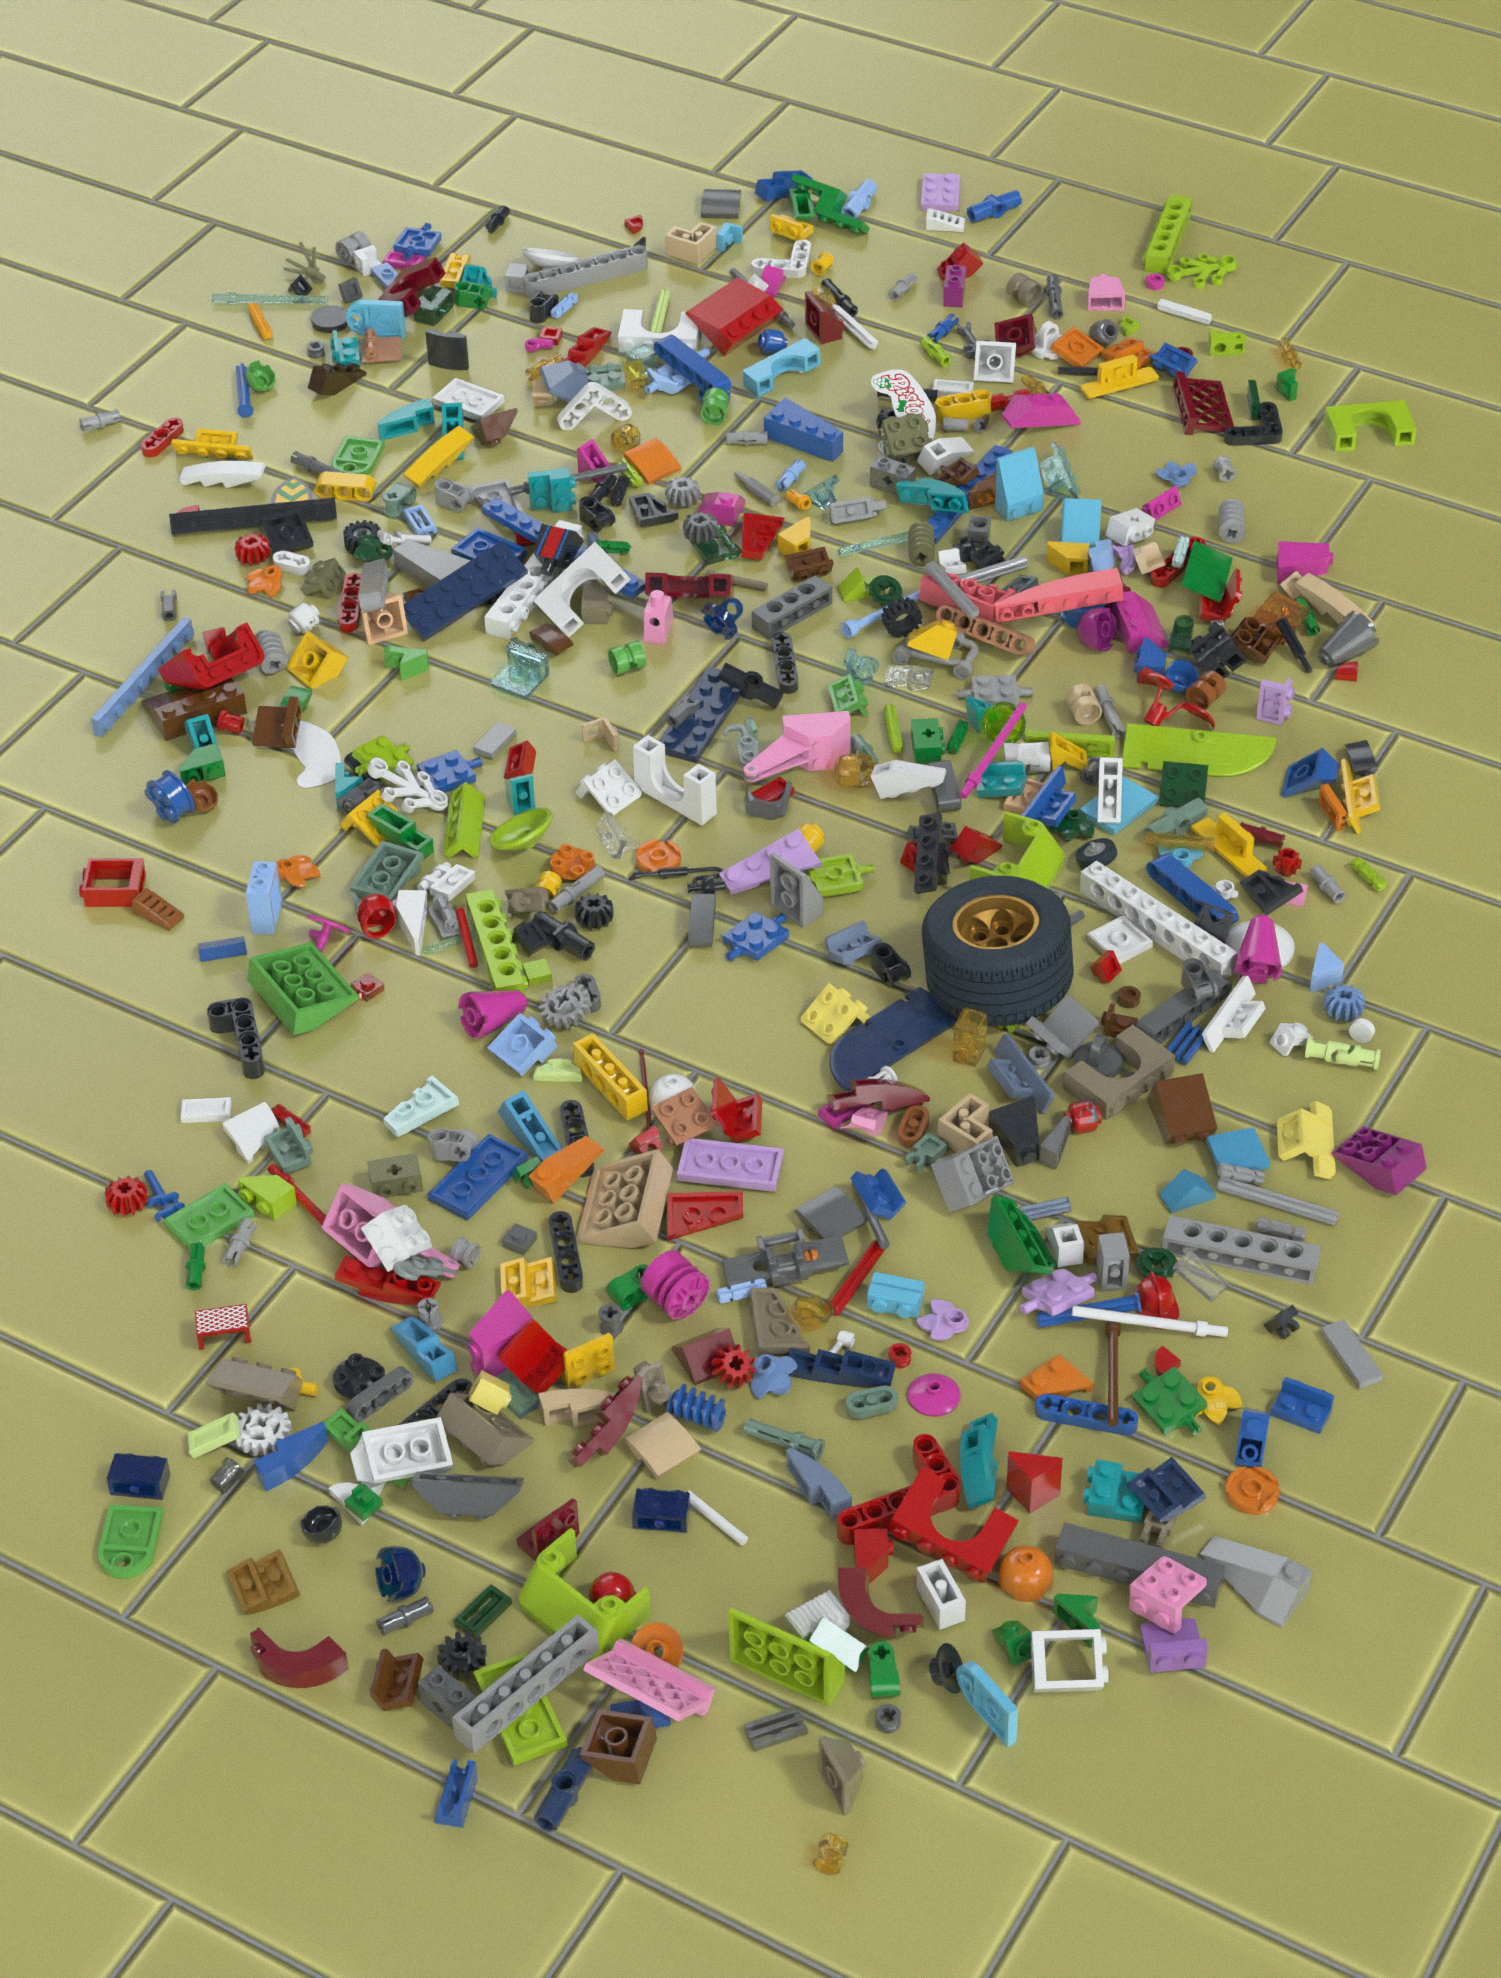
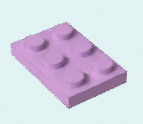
M953 173L923 174L921 211H927L930 208L938 211L958 212L960 175Z

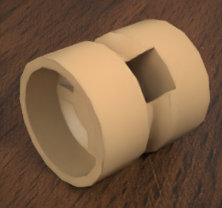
M1078 684L1067 692L1066 701L1077 723L1080 725H1090L1101 717L1102 708L1089 685Z

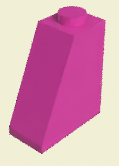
M1278 541L1277 584H1281L1296 570L1302 577L1307 573L1314 576L1327 574L1328 566L1333 564V552H1329V544Z

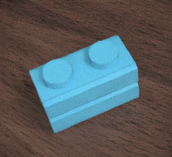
M874 1272L867 1294V1308L877 1313L887 1312L897 1314L901 1318L912 1317L918 1319L925 1297V1282Z

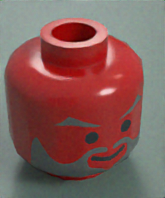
M1091 1100L1070 1103L1067 1112L1063 1115L1070 1117V1128L1075 1134L1093 1132L1098 1128V1124L1102 1122L1100 1108Z

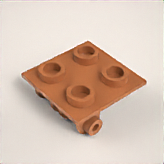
M370 328L365 331V339H361L362 363L402 360L400 336L377 338L375 330Z
M693 1087L650 1107L669 1134L666 1140L670 1146H678L718 1126V1123L712 1118L711 1113Z

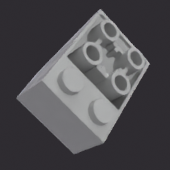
M997 1136L931 1164L948 1212L972 1206L1014 1183L1011 1170Z

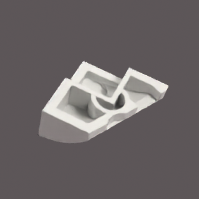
M266 1102L222 1123L223 1130L236 1144L237 1152L247 1164L254 1160L253 1155L259 1148L263 1149L266 1146L264 1136L280 1130L278 1122Z

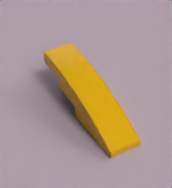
M460 426L456 427L431 446L404 473V477L421 489L431 476L435 478L445 466L449 467L475 439L474 436Z

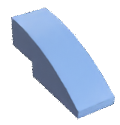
M1111 539L1095 541V547L1088 548L1092 572L1111 569L1114 565Z

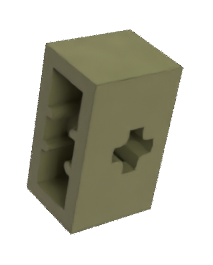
M417 1153L367 1161L373 1194L388 1198L423 1191Z

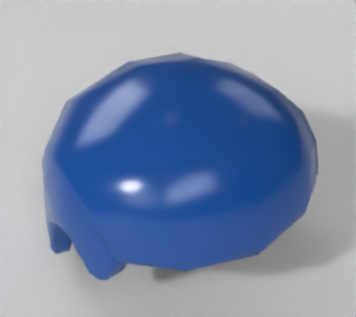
M1175 660L1170 663L1164 676L1175 685L1174 688H1171L1173 692L1185 694L1186 690L1199 678V673L1191 663Z

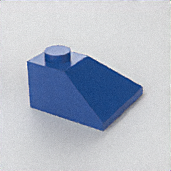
M1322 747L1288 766L1281 796L1285 798L1319 789L1324 784H1332L1338 777L1340 765Z

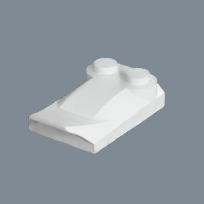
M441 1417L362 1432L358 1444L350 1452L357 1481L378 1483L414 1477L416 1472L445 1474L448 1470H453V1462Z

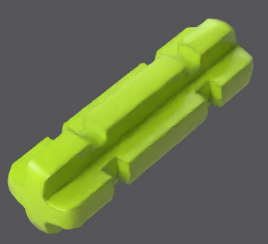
M622 458L618 464L626 463L627 471L623 472L624 475L628 476L632 486L639 488L640 484L643 483L642 477L639 476L636 469L625 458Z
M1361 857L1351 861V868L1367 883L1372 885L1376 891L1380 892L1386 888L1387 881L1379 876Z

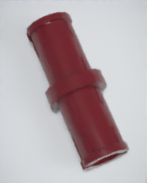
M1241 822L1240 826L1251 833L1257 844L1265 843L1282 849L1283 840H1285L1286 835L1266 830L1264 826L1259 828Z

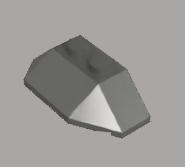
M416 1472L412 1479V1486L438 1513H446L448 1517H460L462 1514L473 1515L477 1519L493 1516L520 1492L524 1484V1478L425 1472Z

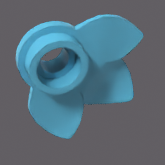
M1177 837L1170 846L1159 844L1158 852L1160 856L1165 853L1171 854L1188 868L1192 865L1193 860L1202 857L1204 845L1203 843H1196L1189 846L1181 837Z

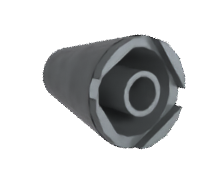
M1351 611L1344 617L1319 649L1318 657L1323 665L1333 667L1378 645L1379 637L1375 638L1374 635L1376 629L1362 613L1356 615L1354 614L1355 611Z

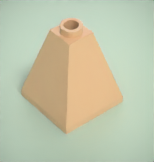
M387 593L384 609L363 613L361 609L368 645L408 634L401 594Z

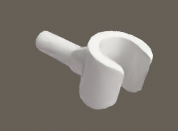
M845 1330L840 1331L835 1346L829 1352L837 1353L842 1346L851 1349L855 1343V1338H853L855 1334Z

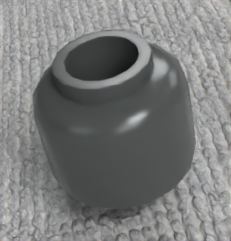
M1110 319L1094 322L1089 329V337L1101 346L1113 343L1118 336L1117 326Z

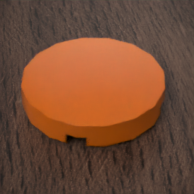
M659 839L647 841L639 846L637 850L636 865L643 872H654L663 868L679 867L681 864V850L676 844L665 840V842H659Z
M1245 1466L1231 1472L1226 1480L1225 1495L1228 1502L1236 1510L1245 1514L1257 1515L1266 1513L1274 1508L1279 1500L1280 1489L1277 1478L1270 1471L1253 1466V1469H1246Z

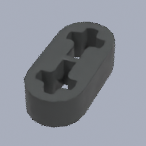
M590 974L576 976L574 979L576 987L582 985L584 990H587L592 1001V1006L589 1007L591 1013L598 1011L601 1008V996L595 978Z

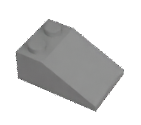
M771 853V906L804 928L823 915V897L806 874L776 853Z

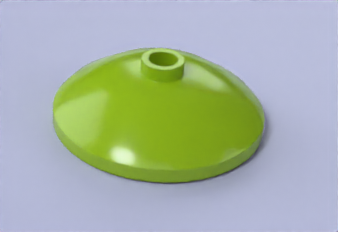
M544 807L534 808L507 820L492 833L489 840L491 846L501 851H516L533 847L551 825L553 815L550 809Z

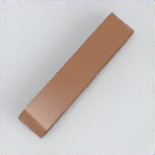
M943 605L936 611V619L938 621H951L955 624L954 627H957V631L1011 653L1030 655L1035 650L1036 644L1032 637L981 616L971 619L959 607ZM949 610L951 612L950 620L947 619V613ZM968 618L970 623L969 626L966 628L965 621ZM987 625L988 632L984 635L983 629ZM1003 633L1006 634V641L1004 643L1002 641ZM1022 640H1024L1025 647L1023 650H1021L1020 643Z

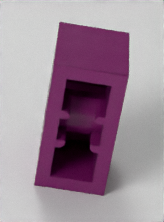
M947 265L943 307L963 308L966 266Z

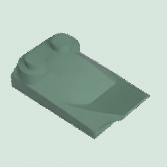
M382 841L350 886L355 909L357 910L363 897L369 894L379 893L387 896L393 902L398 896V891L404 888L410 878L416 877L420 873V864L424 860L423 853Z

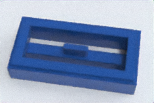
M1188 1021L1167 1049L1172 1053L1175 1052V1061L1187 1066L1205 1041L1200 1026L1196 1025L1194 1028L1192 1023ZM1196 1036H1198V1039L1191 1046V1048L1188 1050L1185 1056L1180 1057L1183 1054V1052L1187 1050V1048L1190 1046V1043L1193 1041V1039Z

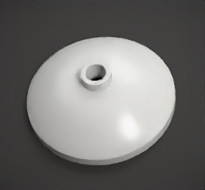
M522 248L523 255L533 264L543 267V270L579 260V256L571 253L542 248Z
M1250 921L1235 925L1229 930L1228 937L1226 936V945L1238 952L1237 956ZM1274 923L1283 968L1292 960L1295 945L1291 935L1284 928Z

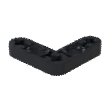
M1272 402L1260 403V426L1229 427L1224 431V442L1230 446L1280 443L1282 441L1283 429L1276 404Z

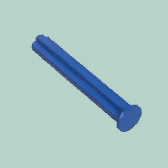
M240 363V366L235 368L239 401L237 412L241 417L246 418L253 414V407L250 402L249 385L246 382L247 367Z
M1138 1292L1131 1296L1077 1305L1123 1313L1136 1310L1139 1313L1142 1312ZM1072 1308L1055 1316H1051L1046 1311L1037 1314L1038 1325L1041 1328L1091 1318L1072 1316Z

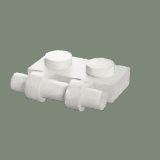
M444 862L442 865H437L430 875H425L417 885V889L430 890V895L433 896L441 894L449 902L476 879V873L458 864L451 868L450 863Z

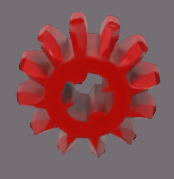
M246 534L245 537H239L238 541L235 542V555L237 560L242 562V565H259L260 562H266V558L270 557L268 539L264 538L262 534Z
M128 1175L122 1179L118 1176L117 1181H110L109 1187L105 1188L106 1206L114 1215L121 1213L124 1218L126 1214L131 1213L134 1216L135 1211H143L144 1205L147 1204V1188L138 1177L132 1179Z
M727 1344L724 1347V1351L719 1349L715 1353L717 1358H714L711 1364L716 1368L712 1371V1375H720L717 1381L718 1384L726 1381L727 1389H731L734 1384L740 1389L744 1383L748 1384L752 1380L751 1375L756 1372V1368L751 1366L755 1362V1358L747 1357L750 1352L749 1349L741 1352L740 1344H736L734 1349L730 1344ZM731 1362L733 1363L732 1366L737 1365L738 1369L736 1371L735 1367L732 1369L729 1366Z

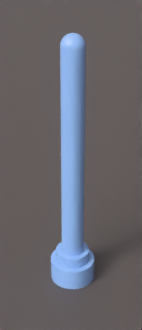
M920 590L907 597L915 602L918 601ZM880 609L857 621L849 619L841 624V631L846 638H852L858 634L860 628L881 619V613L884 612Z

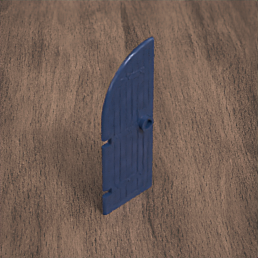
M918 987L905 995V998L908 1000L907 1002L902 999L897 1000L868 1018L866 1023L869 1026L860 1023L842 1035L830 1053L829 1064L831 1073L838 1085L844 1091L851 1090L850 1081L875 1076L883 1066H892L962 1020L944 1011L934 1001L929 992L922 987Z

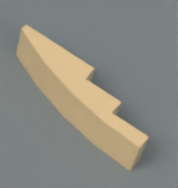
M1307 573L1294 584L1322 616L1328 613L1338 625L1351 611H1355L1354 614L1356 615L1362 613L1374 626L1376 625L1344 594L1316 576Z

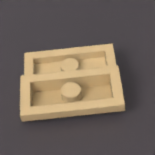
M668 1412L624 1439L638 1461L643 1460L656 1479L692 1458L701 1450L687 1430Z

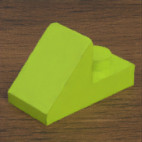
M856 567L837 586L843 602L872 597L869 596V585L878 575L864 578L859 567Z

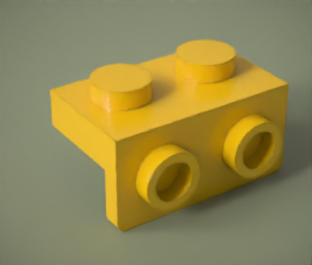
M771 214L769 216L770 232L796 241L805 240L813 232V225L795 220L783 214L780 216Z

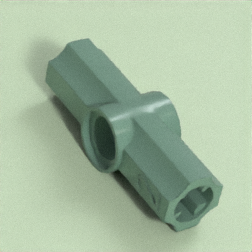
M1200 798L1194 799L1178 809L1169 807L1163 812L1159 820L1144 828L1143 834L1151 845L1157 844L1173 834L1181 836L1187 832L1190 824L1206 816L1208 809Z

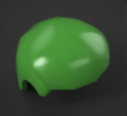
M259 360L250 363L246 371V382L252 389L265 392L273 388L276 376L270 365H262Z

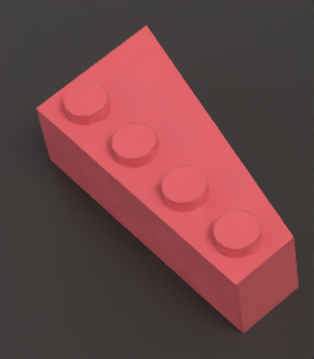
M945 572L978 607V616L996 622L994 604L1016 593V590L1010 588L1007 591L1000 590L998 585L991 583L989 587L977 584L978 580L971 578L960 580L959 575ZM929 573L921 577L919 600L938 608L943 605L959 607Z

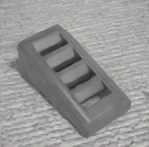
M1064 1116L1040 1145L1039 1163L1052 1169L1057 1168L1070 1133L1069 1116Z

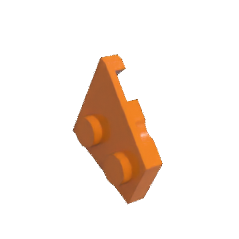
M1057 1354L1020 1380V1387L1034 1400H1037L1043 1394L1068 1397L1070 1392L1083 1389L1085 1393L1093 1391L1094 1383L1064 1357Z

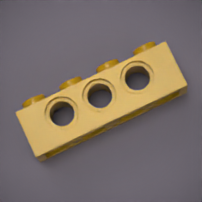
M594 1033L573 1043L574 1064L581 1069L583 1074L627 1121L648 1111L647 1090Z

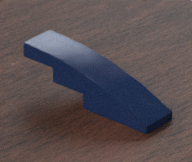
M791 1348L789 1357L796 1362L798 1367L788 1375L837 1385L891 1386L896 1363L845 1349L843 1356L818 1349L815 1355Z

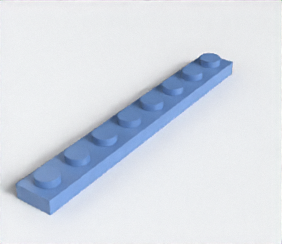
M183 617L91 718L94 735L103 737L112 728L114 723L124 715L125 711L135 703L136 699L147 689L152 681L159 676L160 673L157 669L180 653L182 648L192 640L194 630L191 619Z

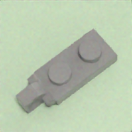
M869 497L828 504L832 525L870 519L877 516L876 512L887 508L885 500L874 502V498Z

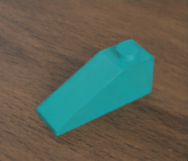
M442 403V432L444 437L458 426L464 429L462 403ZM464 451L457 457L456 460L464 459Z

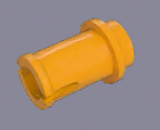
M790 489V492L787 491L785 499L797 505L798 509L807 510L811 506V499L808 495H802L794 489Z

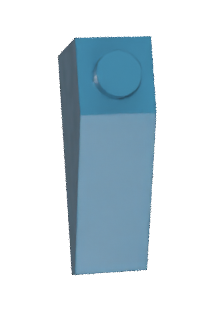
M524 1090L502 1103L498 1109L501 1118L516 1138L535 1157H538L541 1163L547 1157L562 1149Z

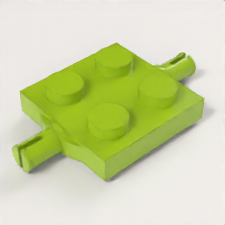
M381 735L354 749L352 756L361 763L360 766L355 768V772L358 776L368 772V765L373 758H381L387 763V770L398 775L395 772V767L399 761L407 762L410 768L413 766L414 760L405 753L410 750V746L407 743L395 746L389 739ZM380 777L382 781H387V779Z
M852 853L820 858L822 867L808 869L809 874L807 877L822 897L863 890L861 875L874 873V865L871 863L859 866L854 860Z

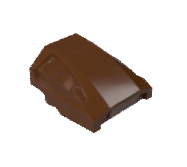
M1244 617L1232 633L1234 640L1245 656L1262 664L1267 662L1270 655L1283 639L1280 633L1269 625L1260 623L1255 617Z

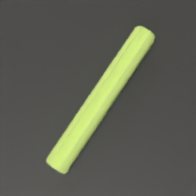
M662 289L659 291L650 332L661 333L670 297L669 290Z

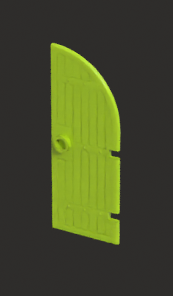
M1127 723L1122 767L1141 769V764H1147V770L1162 771L1163 761L1208 765V776H1236L1261 766L1273 753L1277 738Z

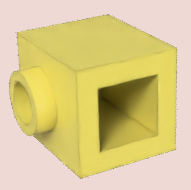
M481 1370L469 1391V1401L498 1415L500 1409H505L511 1400L512 1395L509 1394L510 1385Z

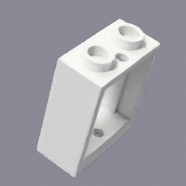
M1100 1629L1032 1631L1030 1641L1033 1693L1099 1691L1103 1689L1104 1683H1108V1667L1102 1664V1654L1107 1652L1106 1637H1101ZM1092 1639L1095 1680L1046 1681L1044 1641Z

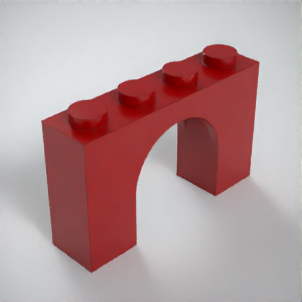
M922 1467L892 1517L888 1530L896 1538L913 1543L921 1552L943 1559L946 1566L950 1568L955 1567L963 1571L969 1579L981 1581L985 1584L1012 1537L1019 1520L994 1507L984 1527L974 1538L966 1541H954L945 1538L935 1529L931 1520V1510L941 1495L946 1480Z

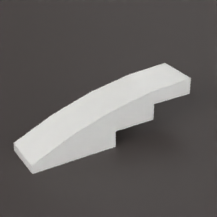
M249 461L201 463L184 467L179 480L183 486L201 481L204 487L222 482L225 488L261 479L265 464Z

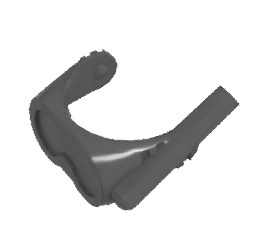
M787 781L784 794L780 800L775 802L756 798L751 794L750 786L747 785L745 792L746 813L750 816L768 820H775L779 816L784 817L787 811L792 782Z

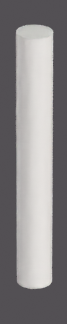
M687 1491L683 1499L738 1544L743 1546L747 1542L748 1537L693 1492Z

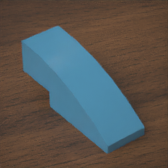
M413 1315L391 1327L393 1334L408 1354L436 1382L458 1370L453 1352L440 1343L438 1334Z

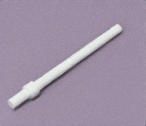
M1073 1306L1071 1313L1072 1316L1191 1332L1195 1336L1206 1337V1335L1227 1337L1228 1327L1209 1325L1207 1321L1197 1320L1195 1323Z

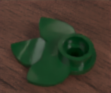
M362 535L359 537L361 545L357 547L353 557L365 562L383 558L387 561L391 558L393 549L391 545L380 542L374 536Z
M1072 809L1068 811L1057 827L1049 826V831L1060 832L1066 842H1070L1078 834L1086 838H1092L1094 836V825L1085 819V814L1082 811Z

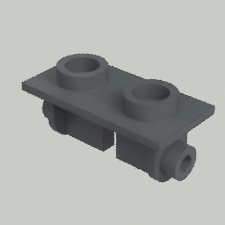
M369 777L336 801L347 816L348 813L378 789L381 791L383 785L380 781H372Z

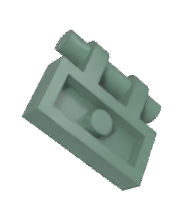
M612 362L604 366L589 365V367L585 368L586 375H588V383L596 382L609 391L626 389L621 364H613Z

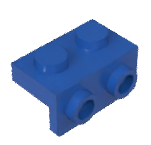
M1166 342L1156 355L1152 353L1149 355L1152 361L1151 365L1155 369L1167 371V374L1174 379L1177 371L1184 372L1187 378L1198 362L1195 357Z

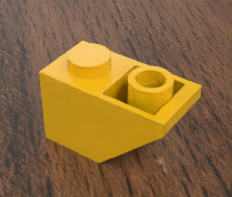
M807 516L778 534L779 552L788 555L810 550L811 518Z
M1047 541L1046 560L1066 575L1085 574L1088 572L1089 544Z

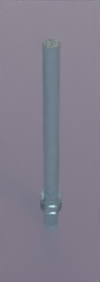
M227 292V294H212V301L227 302L228 304H236V302L327 304L328 297L256 295Z

